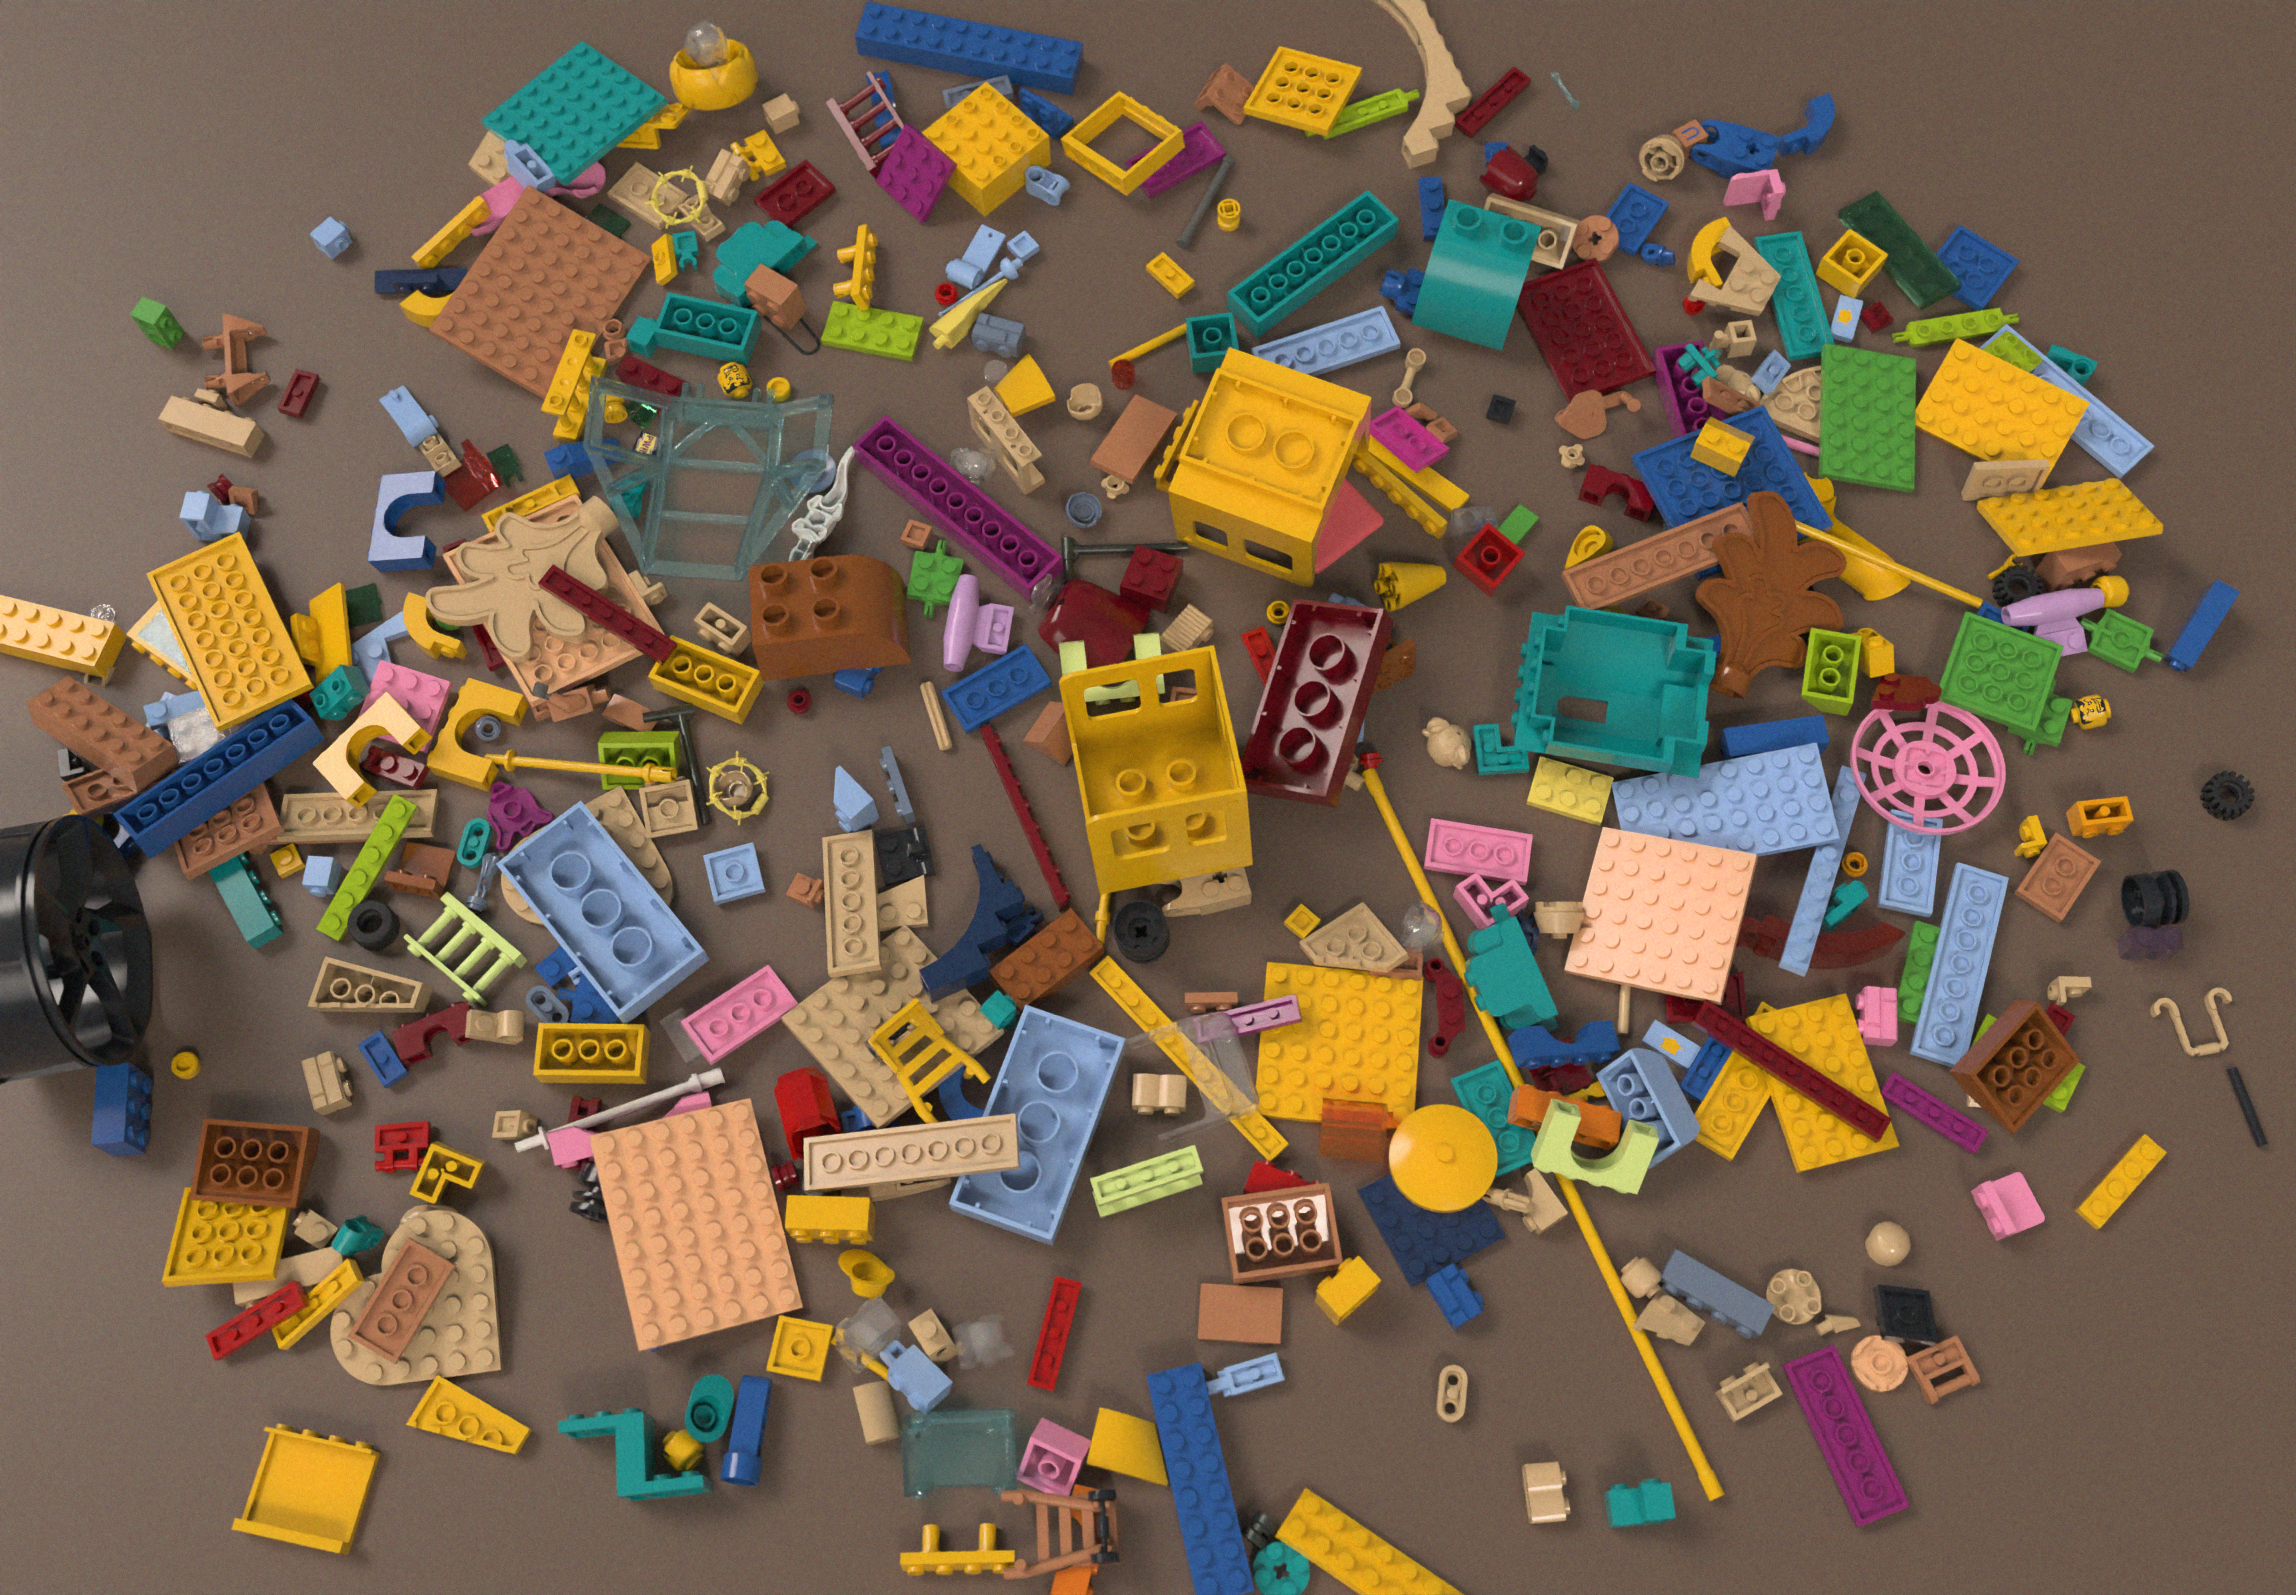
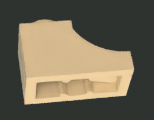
M1534 1168L1523 1179L1528 1187L1529 1197L1534 1202V1206L1529 1213L1522 1212L1524 1216L1522 1220L1531 1232L1535 1231L1537 1235H1540L1564 1219L1568 1212L1538 1170Z

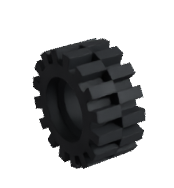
M2015 565L2013 568L2009 566L2006 570H2003L1992 588V592H1995L1993 598H1999L1997 604L2000 606L2003 603L2005 606H2008L2028 597L2041 595L2043 592L2041 590L2043 582L2038 583L2041 579L2039 575L2033 576L2036 571L2032 569L2028 572L2027 566H2023L2020 569V565ZM2015 582L2022 585L2026 590V595L2014 594L2009 588V583Z
M2223 771L2220 774H2215L2201 789L2203 794L2200 795V800H2206L2202 803L2203 808L2207 806L2210 808L2207 811L2209 815L2214 812L2216 813L2214 816L2216 819L2223 816V821H2228L2230 818L2235 820L2252 806L2253 803L2251 802L2254 801L2255 796L2251 794L2255 791L2254 788H2248L2251 784L2249 780L2246 782L2242 781L2245 776L2240 774L2238 777H2235L2236 772L2231 771L2228 774L2227 771ZM2226 788L2235 795L2236 802L2234 804L2225 802L2219 795V789Z

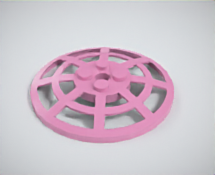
M1938 701L1934 704L1926 705L1925 708H1928L1925 722H1909L1895 726L1888 714L1894 710L1874 709L1861 722L1853 737L1850 749V765L1858 790L1866 802L1878 814L1903 829L1926 835H1950L1963 832L1976 826L1990 814L2003 793L2006 781V767L1997 740L1976 716L1963 709ZM1938 711L1957 718L1970 727L1974 734L1962 741L1951 731L1936 725ZM1880 719L1887 732L1877 741L1873 752L1860 748L1859 743L1865 731L1874 721ZM1923 731L1922 740L1907 744L1901 733ZM1934 734L1947 739L1955 747L1946 751L1940 745L1933 743ZM1890 739L1893 740L1899 749L1894 760L1880 755L1883 746ZM1981 741L1986 746L1992 759L1994 778L1978 777L1977 764L1970 749ZM1963 755L1968 766L1969 775L1956 774L1954 759ZM1857 757L1871 762L1872 777L1879 790L1872 793L1868 792L1858 772ZM1878 765L1892 769L1895 782L1885 786L1880 777ZM1918 766H1926L1930 770V774L1921 773ZM1953 783L1968 786L1964 796L1958 802L1947 793ZM1977 787L1993 788L1987 805L1976 817H1972L1963 809L1972 799ZM1903 790L1913 796V808L1900 802L1893 794ZM1886 798L1898 809L1913 815V824L1892 815L1877 802ZM1938 798L1947 807L1938 811H1925V799ZM1955 814L1964 822V824L1952 828L1934 829L1924 827V818H1940Z

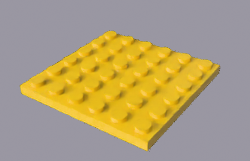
M1267 962L1263 1002L1296 994L1303 1022L1261 1032L1254 1108L1264 1118L1396 1131L1400 1123L1415 1111L1423 977H1421V981L1413 979L1369 976L1368 971Z

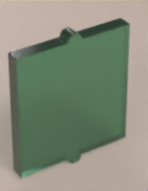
M601 203L590 214L585 215V219L619 239H622V234L631 226L630 221Z
M375 583L345 591L349 629L383 620L380 607L382 601L378 597Z

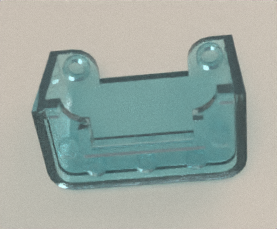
M1011 1408L931 1410L926 1415L921 1411L906 1414L901 1429L904 1497H911L916 1500L925 1499L928 1497V1494L933 1492L934 1487L990 1485V1490L1000 1497L1001 1491L1018 1490L1016 1410Z

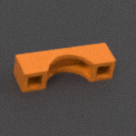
M1075 1484L1073 1495L1088 1494L1089 1491L1099 1489ZM1071 1509V1517L1082 1526V1510ZM1094 1512L1095 1545L1102 1544L1101 1538H1098V1516H1100L1098 1512ZM1072 1565L1067 1569L1056 1571L1051 1595H1093L1094 1587L1089 1585L1092 1574L1097 1575L1099 1565L1073 1567Z

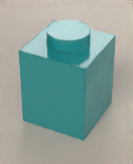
M638 316L625 337L630 351L651 359L658 348L653 332L656 320Z

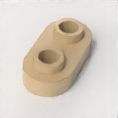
M1457 1365L1445 1367L1439 1375L1436 1412L1439 1418L1447 1423L1458 1421L1465 1412L1468 1377L1464 1369ZM1449 1376L1457 1378L1458 1382L1456 1385L1448 1383ZM1452 1404L1455 1412L1452 1414L1447 1413L1445 1405Z

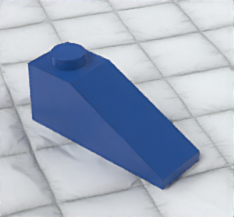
M616 438L567 443L543 452L555 480L568 474L574 480L625 459Z

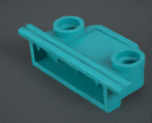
M770 221L764 227L756 222H748L743 227L738 228L735 234L726 242L721 243L716 251L719 267L713 272L716 292L720 297L730 300L732 302L731 306L747 309L751 305V301L747 297L744 283L760 263L783 276L816 247L818 243L809 235L802 237L799 233L790 230L779 221Z
M1504 902L1489 908L1495 924L1473 931L1467 939V948L1473 956L1466 961V972L1463 975L1468 986L1473 987L1477 996L1474 997L1477 1008L1480 1012L1484 1011L1487 1015L1499 1016L1501 1025L1508 1030L1515 1031L1519 1027H1529L1538 1022L1540 1026H1544L1548 1033L1558 1029L1559 1026L1554 1016L1559 1013L1516 916L1510 917Z

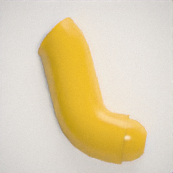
M1807 472L1803 473L1833 524L1831 529L1825 531V533L1894 561L1889 555L1836 519L1834 507L1837 497L1834 496L1833 485L1827 477L1813 479L1807 475ZM1809 537L1807 539L1797 542V544L1802 542H1811L1818 540ZM1840 550L1846 558L1847 565L1844 572L1838 578L1857 590L1867 601L1880 600L1894 595L1911 583L1908 578Z

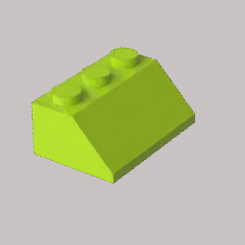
M1816 628L1810 629L1801 697L1821 712L1847 716L1854 699L1862 636Z
M679 731L604 732L598 742L600 764L644 767L647 763H654L655 766L675 767L677 777H680L681 744ZM601 774L603 790H613L620 785L623 790H639V788H644L646 783L642 777Z

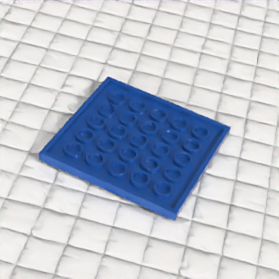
M1764 405L1722 421L1755 436V440L1735 477L1690 457L1702 429L1632 455L1631 461L1669 530L1739 502L1743 503L1748 512V496L1753 492L1767 490L1778 493L1786 501L1795 520L1823 532L1830 530L1833 526ZM1797 532V542L1809 538V536ZM1718 564L1694 575L1697 581L1723 570L1721 565Z

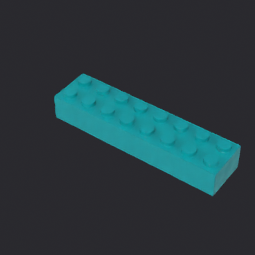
M1369 190L1365 191L1228 291L1227 309L1256 338H1259L1396 237L1399 219Z

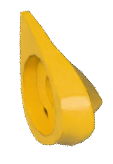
M1590 525L1585 527L1573 542L1564 570L1606 555L1613 547V538L1607 531L1597 526Z

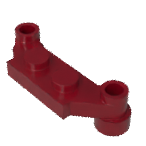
M1435 957L1431 958L1424 965L1423 976L1428 982L1435 983L1438 1032L1429 1040L1427 1050L1432 1057L1439 1059L1447 1054L1449 1045L1457 1034L1465 1032L1466 1028L1462 979H1457L1444 966L1443 961ZM1435 966L1438 970H1434L1431 967ZM1435 1042H1441L1443 1046H1438Z

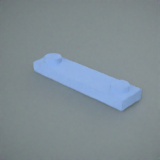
M199 690L143 706L152 731L209 714Z

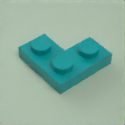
M1499 724L1473 725L1472 731L1478 775L1526 773L1529 771L1528 753L1526 750L1514 749V746L1501 747Z

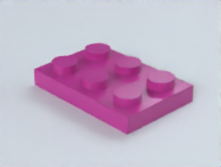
M1398 405L1371 420L1370 435L1415 473L1422 471L1448 454L1449 447Z

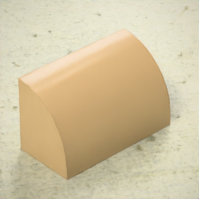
M888 1381L872 1382L854 1387L853 1391L866 1443L871 1446L901 1437L902 1434Z

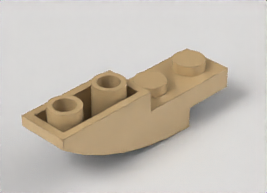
M950 1177L843 1189L841 1190V1197H869L872 1202L939 1188L951 1184Z

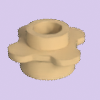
M1575 444L1571 447L1563 445L1559 448V453L1562 455V466L1575 468L1584 464L1585 458L1582 457L1581 452L1583 448L1581 445Z
M1109 475L1101 482V486L1106 489L1107 497L1110 499H1115L1117 495L1129 492V486L1125 484V481L1113 475Z

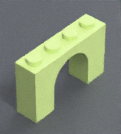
M1158 632L1133 635L1136 660L1161 655ZM1084 640L1059 643L1062 676L1087 669ZM1163 674L1156 677L1159 698L1160 694L1165 693ZM1128 680L1124 684L1115 687L1101 685L1084 691L1085 702L1095 701L1096 705L1110 704V699L1120 698V702L1135 701L1136 696H1140L1136 680Z
M1552 1098L1531 1151L1533 1166L1545 1173L1554 1172L1562 1174L1571 1180L1581 1179L1597 1187L1603 1185L1614 1188L1620 1193L1638 1194L1659 1142L1655 1126L1629 1119L1622 1139L1614 1152L1604 1158L1586 1159L1578 1156L1571 1149L1573 1138L1581 1120L1578 1105Z

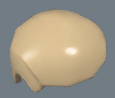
M1082 383L1071 389L1070 399L1067 400V409L1073 418L1080 421L1092 420L1101 412L1103 399L1098 386L1091 383Z
M738 770L728 773L723 772L726 776L722 775L718 781H715L714 790L715 792H723V794L719 795L720 802L728 807L736 805V807H739L751 796L753 783L745 772Z
M1883 1221L1871 1230L1865 1241V1247L1868 1255L1877 1264L1889 1267L1899 1264L1910 1251L1911 1242L1909 1233L1900 1225L1891 1221Z

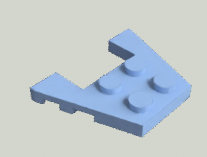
M403 611L350 645L353 667L360 668L369 688L380 660L393 663L387 642L410 635L404 623Z

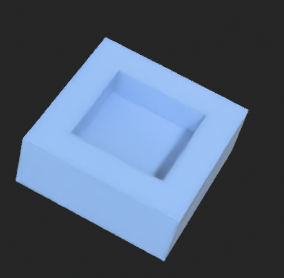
M1023 231L1007 242L1008 250L1016 258H1019L1022 263L1040 251L1039 245L1026 231Z

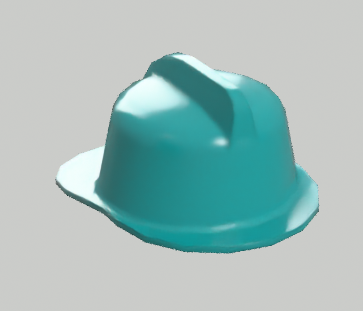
M715 1374L704 1376L695 1384L691 1392L684 1421L688 1433L699 1442L710 1443L718 1440L724 1434L733 1406L734 1392L732 1385L726 1378Z

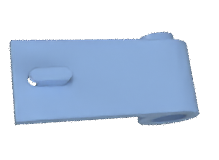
M981 224L962 259L956 258L948 263L946 267L948 279L972 291L975 290L1006 239V235Z
M404 385L394 391L390 390L389 394L379 399L413 448L421 444L427 437L438 433L436 428L440 426L432 414L429 416L425 414Z

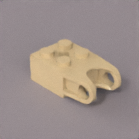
M1244 867L1157 883L1175 885L1182 892L1177 899L1162 907L1166 917L1197 914L1202 916L1251 904L1252 893ZM1216 879H1222L1224 880V882L1219 883V881Z

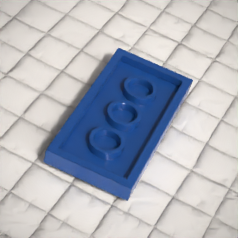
M1024 644L943 690L941 696L965 733L969 734L1051 687L1052 681L1028 645Z

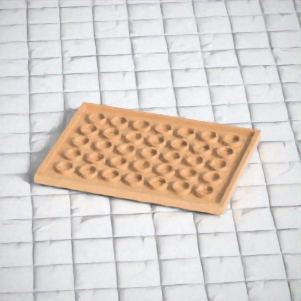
M574 494L524 517V519L540 524L559 522L570 517L583 504L577 494ZM495 531L471 541L472 543L486 545L501 544ZM603 538L598 548L597 559L608 578L609 587L602 596L664 634L610 546ZM458 548L442 554L444 561L459 585L473 582L463 574L456 558ZM536 615L532 626L534 651L530 659L524 663H515L502 654L501 656L533 708L547 701L533 694L536 682L549 685L547 693L552 694L556 692L560 694L641 656L643 653L584 615L587 635L583 640L576 642L563 641L553 637L546 631ZM488 622L483 623L484 628L489 634Z
M751 1098L595 1134L589 1137L639 1352L803 1308Z

